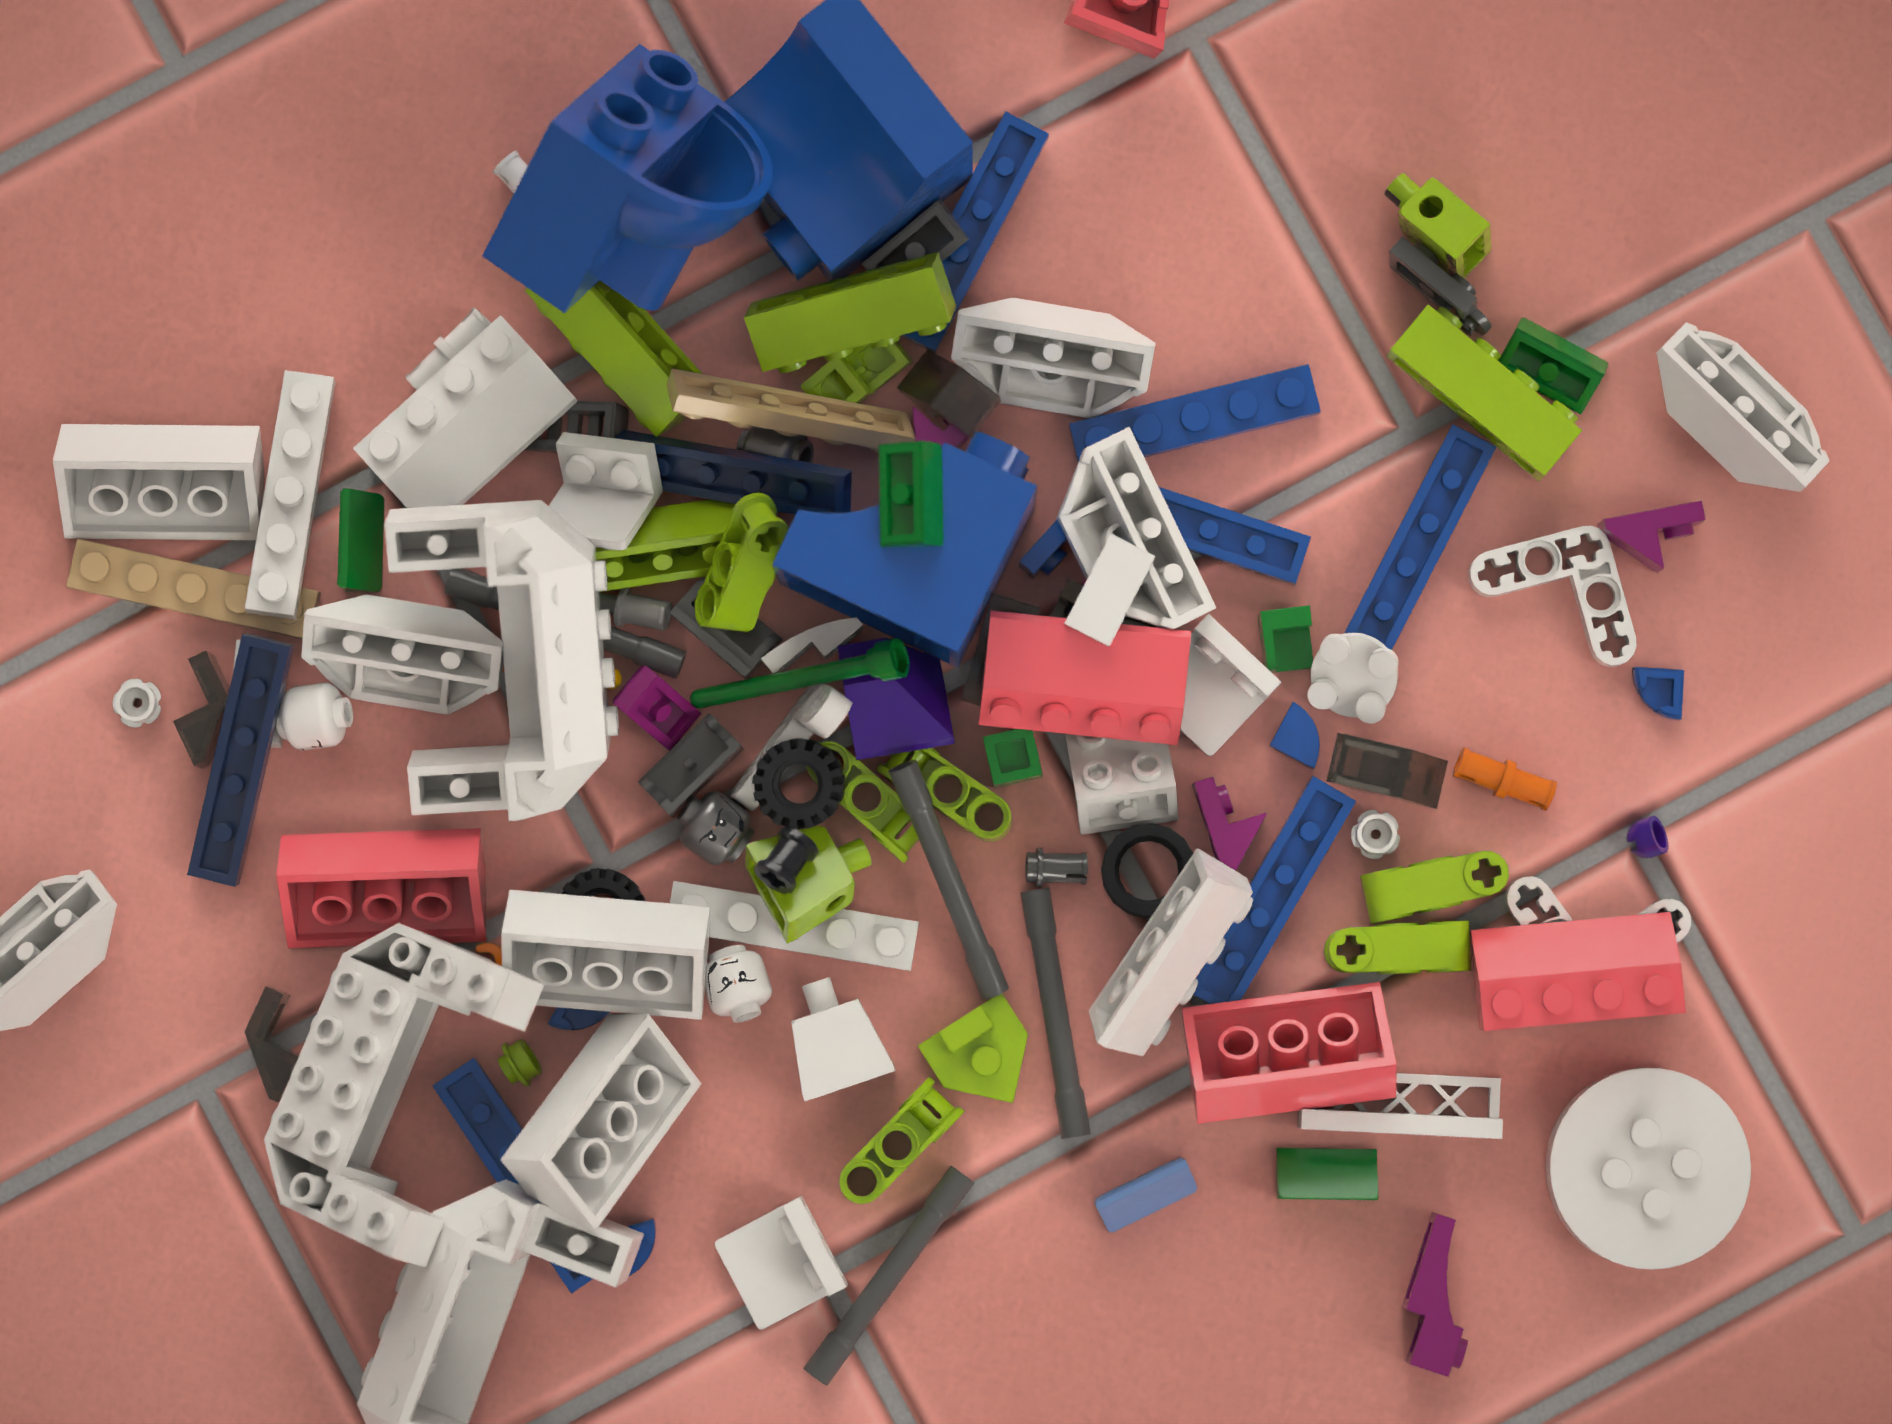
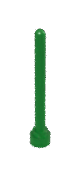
M899 638L876 642L873 648L867 650L866 655L696 689L690 695V703L695 708L702 709L868 674L883 681L904 678L909 671V656L904 643Z

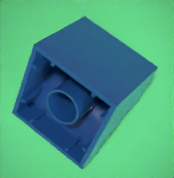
M824 0L798 21L792 34L776 54L749 81L725 101L727 105L732 107L751 125L769 153L773 168V178L764 200L780 220L764 231L762 236L797 281L816 267L820 269L828 281L850 275L936 201H945L967 184L973 174V142L860 0Z
M975 431L966 452L945 442L943 443L944 542L942 546L880 547V504L848 513L827 514L798 509L772 564L780 585L850 618L857 617L861 623L893 638H899L903 643L959 668L1034 511L1037 485L1024 480L1029 471L1026 465L1030 457L1006 442Z

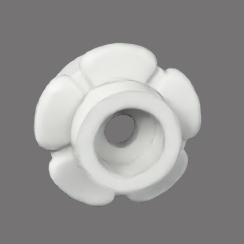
M130 679L124 682L119 691L115 693L113 709L115 713L121 716V721L129 727L138 728L143 723L151 724L158 718L161 712V706L159 705L161 693L151 682L143 683L141 679ZM137 698L142 700V706L139 708L133 705L134 700Z
M1369 810L1358 817V824L1353 826L1351 830V840L1355 847L1361 849L1363 856L1370 859H1380L1383 854H1391L1396 850L1400 842V836L1397 834L1399 825L1392 815L1386 812L1379 814L1376 810ZM1373 830H1378L1380 832V837L1378 839H1373L1371 837V832Z

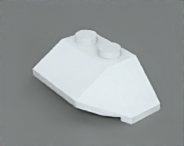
M1012 297L959 309L951 359L959 367L962 366L970 378L995 403L1093 418L1121 405L1133 396L1137 397L1147 392L1156 343L1108 313Z
M1686 322L1657 351L1667 413L1738 482L1801 492L1830 461L1826 451L1821 449L1819 435L1808 411L1737 342L1712 332L1698 330L1696 326Z
M1130 427L1083 449L1057 520L1086 580L1109 535L1113 534L1156 556L1126 617L1173 630L1216 609L1217 607Z
M365 594L307 609L304 614L301 658L311 666L315 665L326 679L351 699L449 715L475 702L485 694L489 695L498 690L504 642L464 610Z
M90 869L79 872V875H64L40 881L0 916V1031L30 1026L105 960L117 903L96 874Z

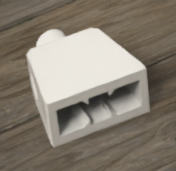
M830 977L802 986L811 1015L793 1020L791 1023L804 1101L896 1071L888 1052L859 999L839 1005Z

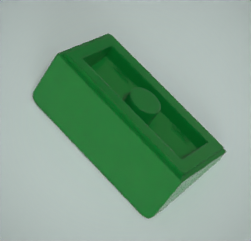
M1524 317L1520 319L1498 360L1512 373L1519 369L1530 376L1540 387L1537 392L1554 401H1559L1582 415L1608 367V362Z
M922 440L879 444L880 547H934L943 545L942 446L939 443Z
M342 488V491H340L337 585L345 592L377 593L382 589L385 499L379 493L350 488Z
M1276 1148V1198L1378 1200L1377 1149Z

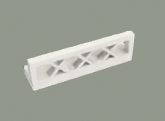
M1396 1073V1083L1410 1085L1400 1094L1396 1090V1098L1380 1112H1368L1361 1103H1353L1359 1111L1339 1110L1344 1105L1333 1106L1330 1110L1302 1109L1298 1112L1299 1129L1502 1139L1503 1119L1499 1118L1501 1078ZM1419 1084L1431 1085L1445 1100L1429 1115L1418 1114L1404 1099ZM1440 1085L1460 1087L1449 1096ZM1468 1087L1489 1088L1488 1117H1468L1454 1100ZM1400 1103L1408 1113L1388 1112ZM1450 1106L1458 1116L1439 1114Z

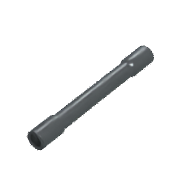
M463 568L451 570L445 586V594L483 608H493L499 611L497 586L488 587L487 577ZM611 626V639L603 640L604 650L628 658L639 666L646 665L651 670L677 679L686 656V651L646 636L640 637Z
M916 760L899 764L888 772L904 811L910 816L965 950L966 962L982 999L998 996L1009 989L1008 983L995 951L987 941L933 809L932 797Z
M1050 888L1021 892L1026 930L1032 945L1056 1088L1054 1098L1061 1139L1089 1135L1091 1131L1084 1091L1079 1081L1055 938L1057 929Z
M953 1166L948 1168L925 1200L924 1207L837 1327L828 1333L803 1369L828 1386L852 1353L854 1345L942 1223L951 1217L975 1182Z

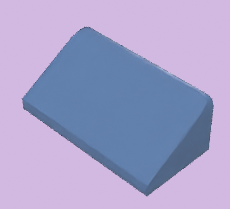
M1178 1157L1096 1197L1093 1202L1107 1230L1115 1232L1195 1193L1197 1185L1186 1160Z

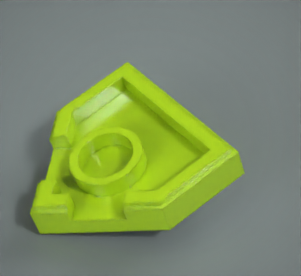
M1000 994L919 1044L918 1047L944 1088L1013 1103L1028 1033L1004 995Z

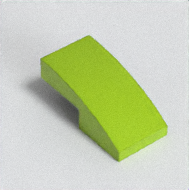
M898 341L882 348H872L871 344L853 348V352L846 357L827 362L803 382L800 387L806 394L862 403L909 366L913 360Z

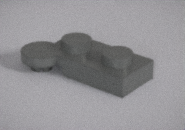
M1402 236L1389 250L1390 268L1438 308L1442 306L1449 311L1454 308L1457 316L1460 318L1459 320L1463 324L1460 329L1464 333L1471 336L1475 331L1480 335H1485L1491 329V323L1477 308V298L1474 296L1476 291L1473 286L1459 274L1454 273L1451 277L1437 265L1439 263L1437 257L1421 243H1417L1414 246Z

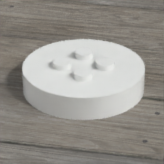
M1631 1068L1616 1071L1593 1081L1571 1099L1561 1112L1551 1132L1546 1153L1545 1171L1548 1191L1553 1206L1567 1230L1582 1245L1609 1261L1627 1267L1665 1269L1680 1266L1701 1257L1713 1249L1730 1232L1740 1217L1749 1193L1751 1160L1748 1143L1737 1117L1727 1103L1710 1087L1697 1079L1673 1070Z

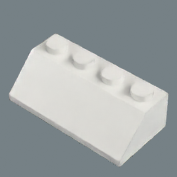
M500 315L354 446L353 449L407 508L464 505L577 403L578 400Z
M61 425L53 457V466L64 539L256 540L264 495V460L260 426Z
M1198 848L1195 850L1088 1010L1098 1044L1108 1049L1144 1056L1151 1044L1157 1046L1163 1040L1171 1024V1020L1168 1018L1178 1003L1185 1005L1190 1000L1198 985L1196 977L1205 963L1213 964L1221 954L1226 941L1223 938L1233 922L1239 924L1249 912L1253 903V898L1250 897L1253 891L1247 877Z
M509 890L501 933L502 966L544 984L536 1003L537 1006L702 1020L709 946L710 907Z
M608 1014L500 1160L528 1195L585 1229L596 1231L702 1083L649 1014Z

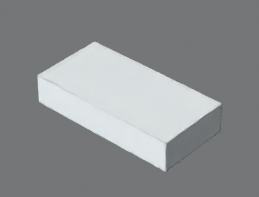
M1110 534L1064 624L1110 647L1156 556Z

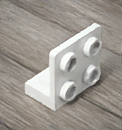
M563 432L556 442L563 485L551 501L549 507L593 543L595 547L607 550H625L663 492L654 443Z
M1210 614L1191 633L1184 710L1180 729L1207 756H1213L1281 683L1272 672Z
M1065 734L1075 789L1080 835L1130 828L1140 824H1157L1179 820L1176 783L1168 744Z
M802 1195L715 1242V1247L757 1328L760 1330L769 1327L827 1295L831 1296L848 1285Z

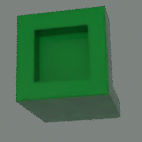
M1310 605L1260 611L1257 617L1263 665L1272 673L1310 669L1313 663L1309 629L1312 626Z
M1014 729L983 736L994 788L1042 778V769L1032 730Z

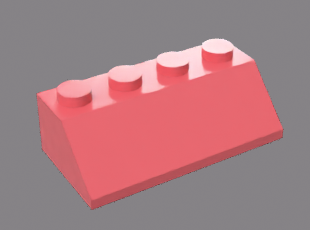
M1001 611L990 612L978 725L1178 745L1184 710L1191 631L1121 624L1110 647L1065 625L1064 623L1067 618Z
M480 828L281 835L276 878L288 948L357 946L398 923L449 943L486 942L485 861Z
M1671 912L1470 930L1479 1030L1491 1031L1686 1013L1681 959Z
M1380 982L1182 1008L1190 1083L1197 1124L1396 1098L1397 1064Z

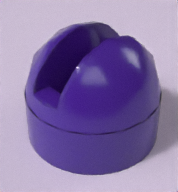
M1654 815L1635 822L1627 832V842L1635 841L1636 843L1631 852L1640 858H1653L1668 852L1669 843L1666 831L1661 821Z

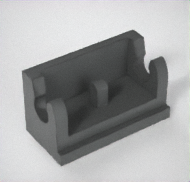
M706 576L705 578L701 577L680 602L675 605L670 614L743 678L749 679L763 663L761 658L777 647L783 639L760 619H757L754 628L749 632L700 627L695 618L694 608L698 590L706 579Z
M708 713L638 782L671 817H674L692 796H696L744 748Z

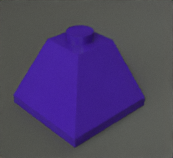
M888 638L837 646L839 660L866 655L867 650L873 648L876 642L888 640ZM905 645L909 656V671L906 677L883 681L868 674L843 680L845 697L852 701L848 716L856 760L955 744L939 658Z

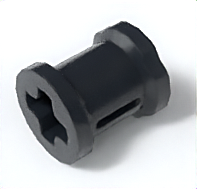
M783 827L777 834V844L766 860L758 861L754 867V872L769 888L776 892L787 894L792 893L796 888V877L807 861L812 862L815 860L819 850L816 844L804 833L791 827Z

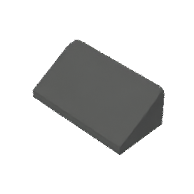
M938 200L864 261L862 265L869 271L939 252L941 261H944L968 241L969 238L944 202Z

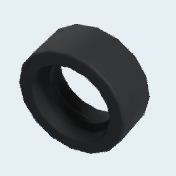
M1154 823L1134 825L1118 834L1105 851L1101 867L1103 886L1112 902L1127 914L1142 918H1151L1165 895L1160 899L1147 901L1136 898L1126 891L1119 874L1121 858L1126 851L1141 842L1151 841L1160 843L1169 849L1175 857L1178 876L1193 855L1192 850L1181 835L1169 827Z

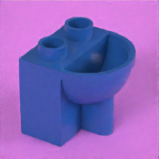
M639 44L551 120L482 257L563 313H566L599 280L638 307L651 311L658 310L662 307L693 248L723 236L738 225L744 217L753 213L760 206L771 186L773 178V168L769 153L759 135L739 113L698 84L697 73L687 61L674 53L664 50H648Z

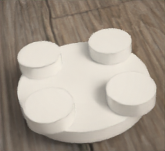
M1362 633L1330 634L1323 639L1320 649L1311 666L1312 684L1307 693L1308 700L1317 709H1330L1342 716L1358 717L1365 723H1376L1383 718L1386 705L1396 690L1398 683V657L1394 651L1388 649L1382 642Z

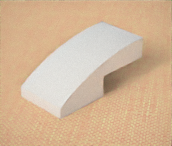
M857 617L824 623L788 639L763 656L761 660L772 674L783 672L814 646L827 661L838 652L837 646L846 645L864 630L863 624Z

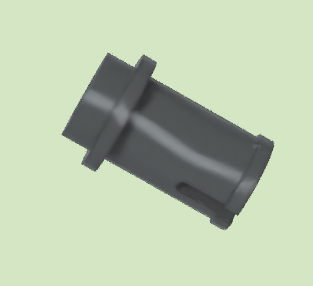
M1036 848V852L1026 853V882H1035L1036 887H1042V882L1080 883L1086 885L1087 876L1085 875L1088 873L1087 853H1043L1042 848Z

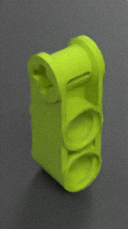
M764 493L746 495L733 508L732 516L723 538L714 551L712 564L706 579L698 590L695 599V618L700 627L749 632L757 622L763 600L776 576L772 564L789 530L788 525L776 516L777 509L774 501Z
M830 741L819 743L838 753L844 761L842 773L845 775L846 784H844L843 790L845 793L839 804L871 831V835L905 864L909 859L907 853L918 842L919 838L912 824L900 839H895L911 821L910 816L904 811L898 794L862 762L856 760V757L842 745ZM807 766L810 777L818 785L817 775ZM872 784L880 791L881 802L874 810L868 812L861 811L853 804V793L860 785Z
M933 748L892 754L886 764H879L875 769L893 783L888 771L899 764L907 762L910 756L915 753L911 760H916L932 797L933 808L975 837L986 842H995L1003 839L1011 829L1012 814L1008 804L1000 796L945 760ZM946 777H954L962 783L961 796L952 803H943L935 796L937 783ZM995 805L1003 811V822L998 829L984 831L977 826L976 815L982 807Z
M1479 851L1457 857L1450 855L1410 864L1406 868L1400 866L1360 875L1370 924L1414 915V912L1418 911L1420 914L1463 904L1464 901L1493 895L1500 892L1506 885L1509 878V868L1506 861L1499 854L1492 851ZM1479 860H1485L1487 867H1496L1497 876L1490 879L1491 887L1489 888L1484 887L1482 880L1474 881L1472 878V871L1479 869Z
M1469 921L1424 923L1425 925H1420V923L1375 924L1374 927H1349L1336 930L1329 935L1323 952L1329 966L1342 973L1377 972V974L1422 973V970H1426L1427 973L1471 971ZM1346 936L1350 937L1352 945H1359L1361 950L1360 955L1352 957L1351 965L1347 964L1345 956L1337 955L1336 951L1337 946L1345 944Z
M930 1076L898 1108L900 1111L842 1170L839 1179L840 1190L845 1198L851 1202L865 1204L878 1198L932 1142L935 1143L965 1112L960 1106L954 1108L933 1087L935 1081ZM926 1101L941 1118L938 1119L922 1102ZM890 1132H903L910 1139V1153L902 1160H892L883 1152V1139ZM857 1167H866L875 1175L876 1186L873 1192L867 1196H856L848 1188V1175Z

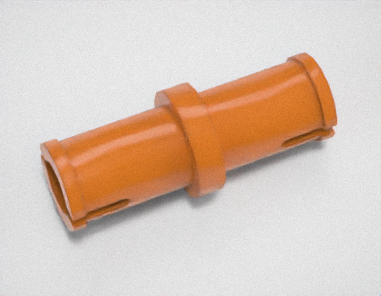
M1463 747L1462 751H1460L1452 777L1461 778L1493 790V796L1504 799L1507 795L1539 807L1544 811H1547V808H1549L1557 788V781H1550L1518 769L1517 763L1506 759L1502 763L1470 751L1466 747Z

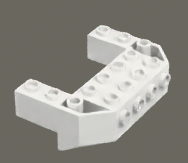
M542 500L390 509L384 523L389 573L486 567L488 587L497 586L501 638L504 642L503 661L510 729L508 745L413 750L407 766L411 814L426 815L508 809L509 821H519L562 809L607 759L611 736H619L617 706H608L607 688H615L613 658H604L603 640L611 639L609 609L600 610L599 591H607L605 560L596 561L595 545Z
M400 923L342 953L337 968L331 975L329 987L318 1013L312 1020L310 1032L299 1058L291 1070L290 1079L279 1105L272 1115L271 1124L264 1138L280 1204L390 1258L426 1267L445 1220L394 1196L399 1182L370 1169L438 1006L440 1005L468 1016L473 1011L494 1021L525 1031L544 984L496 964L481 955Z
M506 1179L432 1212V1214L445 1220L426 1267L412 1263H406L396 1284L395 1290L398 1293L392 1310L387 1312L379 1330L378 1338L381 1339L375 1356L368 1362L361 1380L363 1389L357 1406L365 1424H469L530 1255L532 1254L605 1284L617 1287L627 1281L644 1233L606 1218L596 1231H589L528 1195L521 1185Z

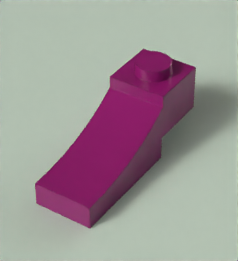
M1432 1212L1402 1304V1308L1420 1314L1406 1362L1410 1365L1449 1377L1452 1367L1460 1368L1468 1345V1340L1461 1338L1464 1329L1453 1323L1447 1292L1448 1254L1456 1220Z

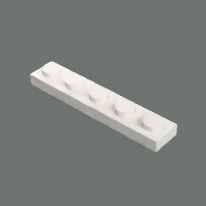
M287 370L284 372L245 604L247 613L294 620L297 618L336 383L334 377Z
M673 881L670 904L710 907L709 938L911 971L919 926L918 921L842 909L795 941L787 944L761 895Z

